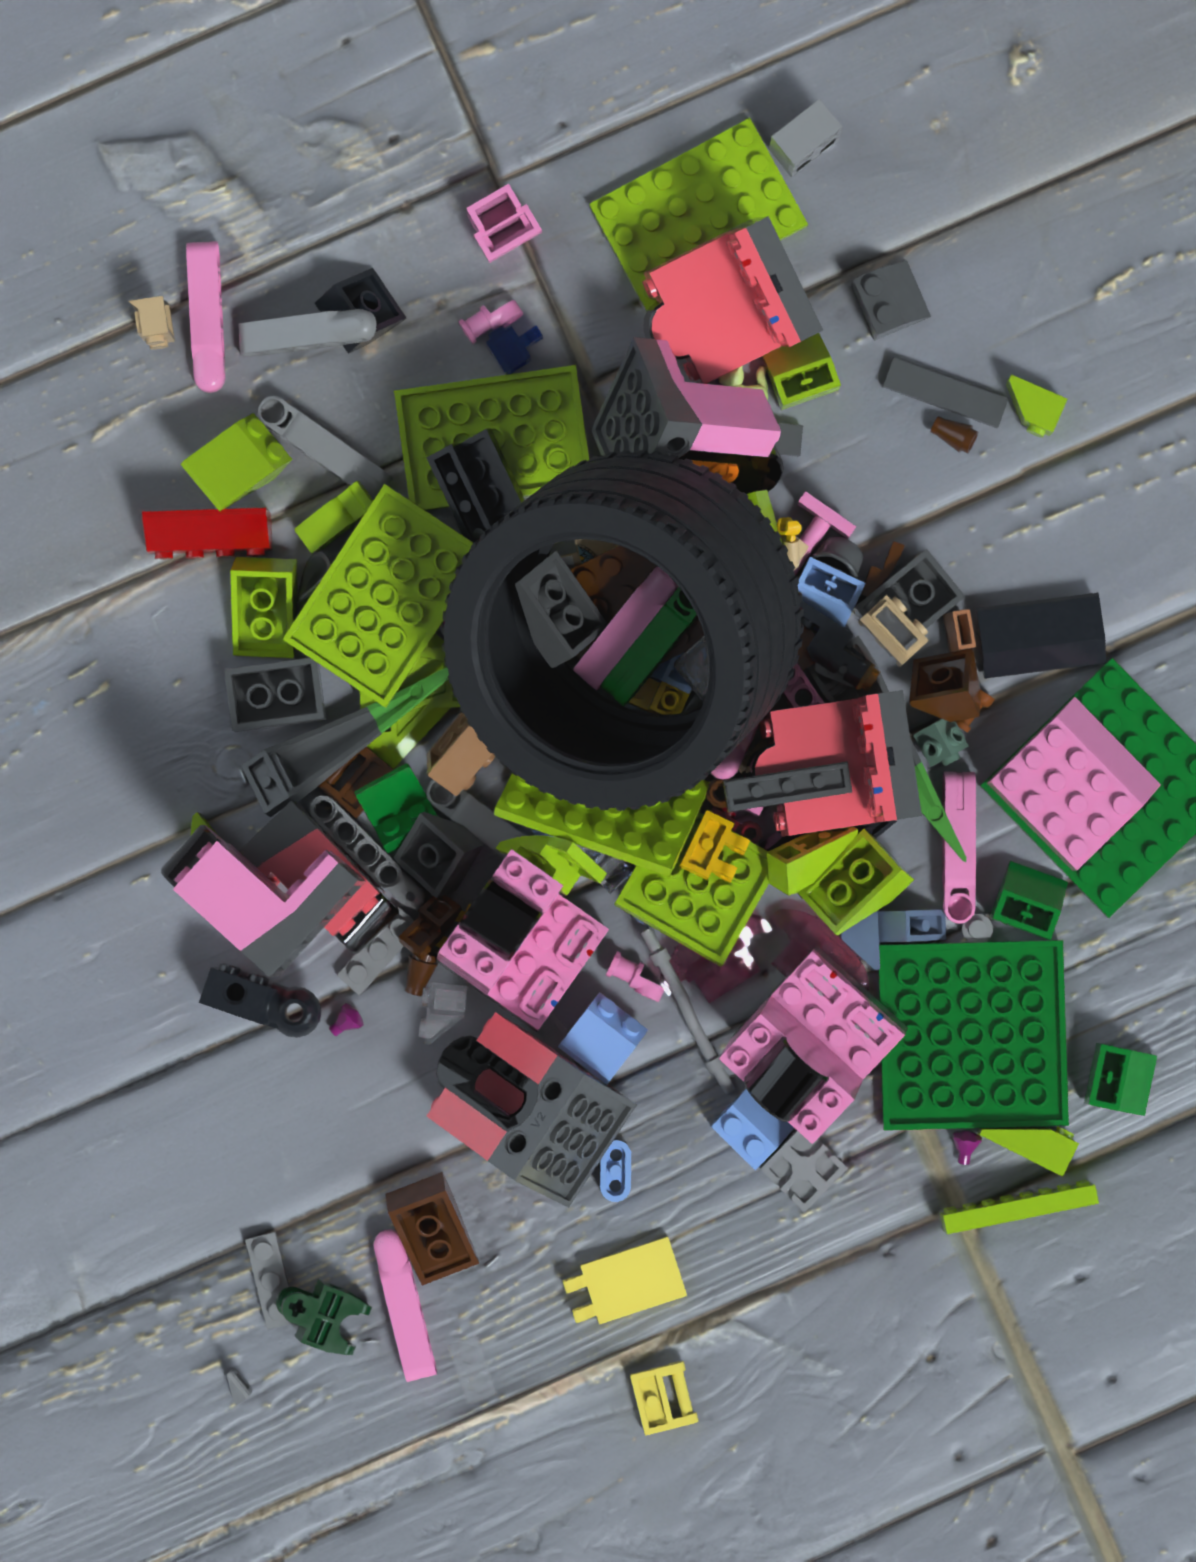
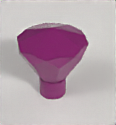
M345 1003L341 1006L336 1022L329 1027V1030L334 1036H338L343 1031L361 1028L364 1022L359 1012L352 1005Z
M956 1131L953 1133V1141L959 1153L957 1161L959 1164H970L971 1154L982 1142V1137L977 1133L971 1131Z

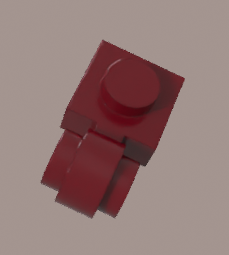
M710 806L708 811L734 823L733 832L745 837V830L751 827L754 830V836L749 840L754 844L760 841L762 830L757 823L745 821L740 824L733 819L736 815L733 811L727 812L726 807L717 809L714 806Z

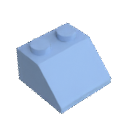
M599 992L558 1045V1048L607 1085L639 1044L648 1029Z
M753 1081L710 1124L754 1170L778 1148L794 1129L787 1122L789 1116Z

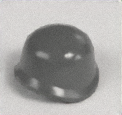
M837 536L827 538L818 551L811 555L812 558L827 565L838 567L844 573L859 580L858 574L863 561V553L852 541Z
M315 553L307 560L298 589L297 601H308L331 566L332 562L325 554Z

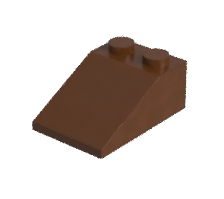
M443 1172L385 1194L388 1214L422 1286L479 1264L461 1213Z

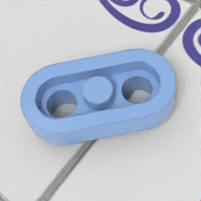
M614 1139L600 1160V1190L602 1195L611 1202L624 1200L631 1190V1150L624 1141ZM614 1149L622 1152L621 1159L617 1161L612 1160L610 1157V1152ZM611 1181H620L621 1189L619 1191H612L609 1187Z

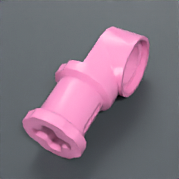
M515 300L504 304L492 313L483 305L480 307L479 312L467 320H459L458 323L469 341L474 344L477 342L476 338L488 330H496L499 327L505 328L517 321L523 315V311Z
M616 952L605 976L611 977L613 975L626 981L635 992L656 1002L660 1001L665 991L664 987L640 976L645 963H635L621 956V952Z

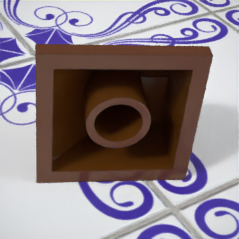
M972 648L913 659L910 705L948 722L980 717L981 694Z

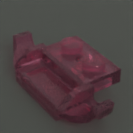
M778 909L768 920L772 925H776L788 934L786 938L790 940V943L771 963L785 977L817 944L869 992L867 972L860 957L841 941V938L835 935L816 915L812 916L803 911L793 909Z
M751 914L722 967L682 944L674 947L675 950L670 955L671 959L669 961L679 980L682 982L686 979L688 983L694 980L708 1003H711L761 971L746 946L751 944L749 941L751 937L759 933H768L772 929L764 917ZM661 972L660 985L667 996H669L673 992Z

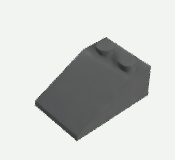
M557 551L552 552L515 583L533 643L551 669L576 656L597 638L608 625Z

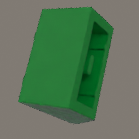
M1009 861L989 919L1046 940H1051L1062 910L1068 882Z
M1096 1043L1084 1103L1145 1116L1157 1055Z

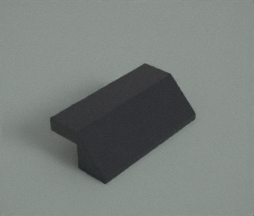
M491 428L485 429L461 443L450 444L426 457L463 536L473 543L494 523L525 500Z
M1098 592L976 608L977 633L981 644L984 679L1106 663V640Z

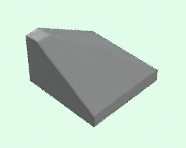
M231 1369L227 1374V1379L233 1401L238 1405L252 1394V1388L236 1369Z

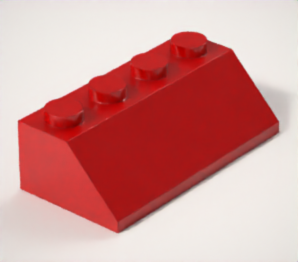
M266 507L233 508L222 511L218 509L142 511L146 550L149 554H155V559H173V554L185 553V558L196 559L204 558V553L216 552V557L227 558L235 557L234 552L247 551V556L258 557L265 556V551H272V517Z

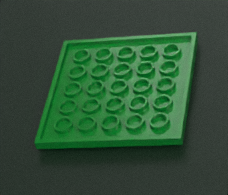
M1113 658L1101 667L980 785L982 790L1107 918H1110L1196 834V743ZM1074 697L1161 784L1145 805L1077 871H1072L986 783Z
M1063 940L879 945V1002L908 1027L905 1036L881 1060L884 1131L1069 1126Z

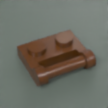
M365 747L318 785V787L358 819L364 810L354 792L394 769ZM359 754L364 756L366 760L342 789L337 791L333 787L336 781Z

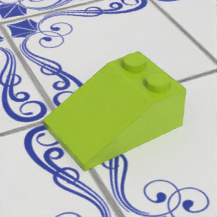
M252 413L234 423L186 458L180 465L215 507L222 511L273 481L293 459L269 432L263 422Z
M236 557L230 570L233 656L294 658L295 648L282 639L296 619L298 590L297 559Z
M863 829L812 885L800 890L798 894L833 933L838 936L892 902L914 879L874 836Z

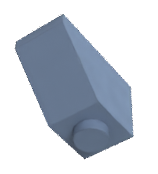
M943 909L878 911L879 942L946 940V916Z
M878 911L840 934V942L872 971L880 970Z

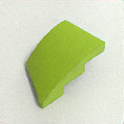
M544 835L521 836L501 841L495 848L500 853L508 855L511 849L562 884L563 887L560 893L564 895L569 894L580 876L601 884L607 875L574 842L559 837Z

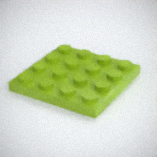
M699 812L670 877L636 865L614 905L722 967L769 884L768 851L750 841L743 856L724 845L718 859L737 867L731 883L722 880L712 872L708 880L680 868V864L704 814Z

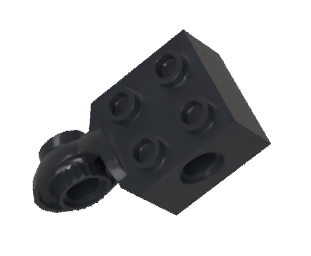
M220 963L219 967L210 968L199 1000L200 1004L255 1023L276 1028L288 1037L298 1038L306 1036L315 1030L320 1022L322 1010L319 1000L313 992L306 988L296 986L289 988L277 982L269 985V978L255 973L249 974L248 977L240 975V968L226 963ZM236 983L242 985L245 991L241 1000L235 999L231 992L233 985ZM293 1003L299 1004L303 1008V1017L299 1021H293L287 1015V1009Z

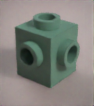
M941 719L913 734L930 767L941 761L944 766L951 764L961 758L958 752L969 747L955 721L948 722Z

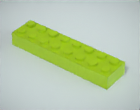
M1084 1179L1076 1181V1185L1072 1186L1064 1183L1057 1185V1189L1044 1187L1038 1189L1037 1193L1025 1191L1020 1192L1017 1197L1012 1195L1001 1196V1200L998 1201L985 1199L981 1201L982 1204L978 1205L971 1202L962 1204L963 1208L957 1209L955 1206L943 1208L944 1212H940L943 1231L946 1234H952L1099 1204L1095 1184Z

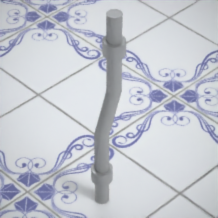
M651 927L643 930L640 933L651 952L650 958L655 967L659 966L671 988L688 1028L706 1059L705 1066L710 1074H714L724 1094L731 1092L735 1087L724 1069L726 1065L719 1060L721 1055L716 1054L701 1027L687 992L669 961L671 957L666 947L662 948Z

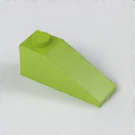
M851 826L806 833L767 852L769 884L788 896L812 885L858 835V829Z
M1059 1126L1056 1131L1049 1128H979L977 1134L1062 1177L1079 1143L1072 1140L1075 1134Z

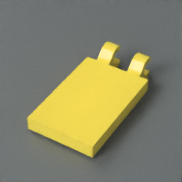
M668 1236L581 1264L583 1274L562 1280L566 1294L587 1286L592 1300L590 1304L572 1309L576 1323L597 1316L600 1325L687 1296Z

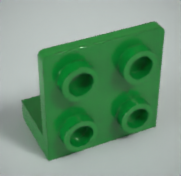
M408 763L354 792L387 854L402 845L420 813L426 812L437 816Z

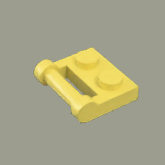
M677 1361L630 1374L645 1436L694 1424L699 1421L697 1412H693L683 1372L686 1370L684 1361ZM672 1375L681 1411L680 1416L672 1417L663 1381L664 1376Z

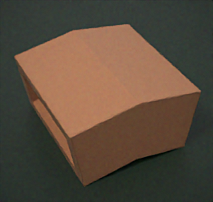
M970 609L944 614L943 620L949 652L975 648L976 642ZM957 617H959V623H960V629H961V634H962L963 645L961 644V638H960V632H959V626H958Z

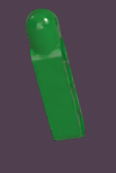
M680 587L660 609L600 685L609 695L611 694L623 707L640 690L697 618L694 608Z

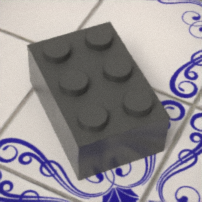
M926 549L856 605L853 611L861 619L886 595L890 599L895 596L907 608L904 614L911 622L917 619L925 628H928L966 596ZM886 606L876 615V618L903 647L915 638Z
M311 658L224 669L231 726L234 732L327 720L320 665Z

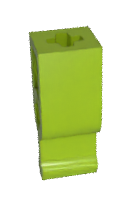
M356 481L340 495L327 502L304 520L294 530L311 554L320 552L363 517L372 504L373 499L361 482Z

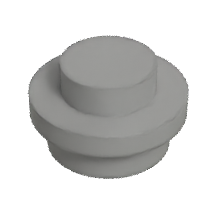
M974 914L970 920L962 925V934L970 943L987 942L993 933V925L990 919L982 914Z

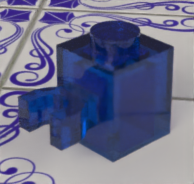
M537 325L519 337L512 326L507 329L501 326L488 335L490 339L486 341V347L503 374H512L532 361L527 348L541 341L543 335Z

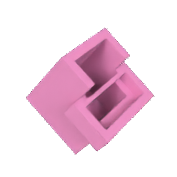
M509 184L466 208L468 219L477 232L474 234V238L489 263L542 233V229L528 205L526 204L521 207L518 198Z

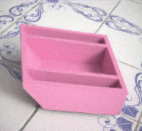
M1076 697L1069 701L986 782L1072 871H1077L1145 805L1161 786Z

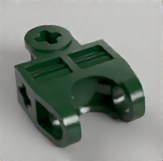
M318 1279L313 1293L298 1287L289 1286L282 1289L276 1298L278 1311L286 1320L299 1325L295 1337L301 1343L328 1353L353 1355L356 1346L341 1337L339 1331L341 1322L350 1315L359 1316V1313L369 1315L372 1310V1306L348 1290ZM297 1301L299 1302L298 1307L293 1306L290 1309V1303H296Z

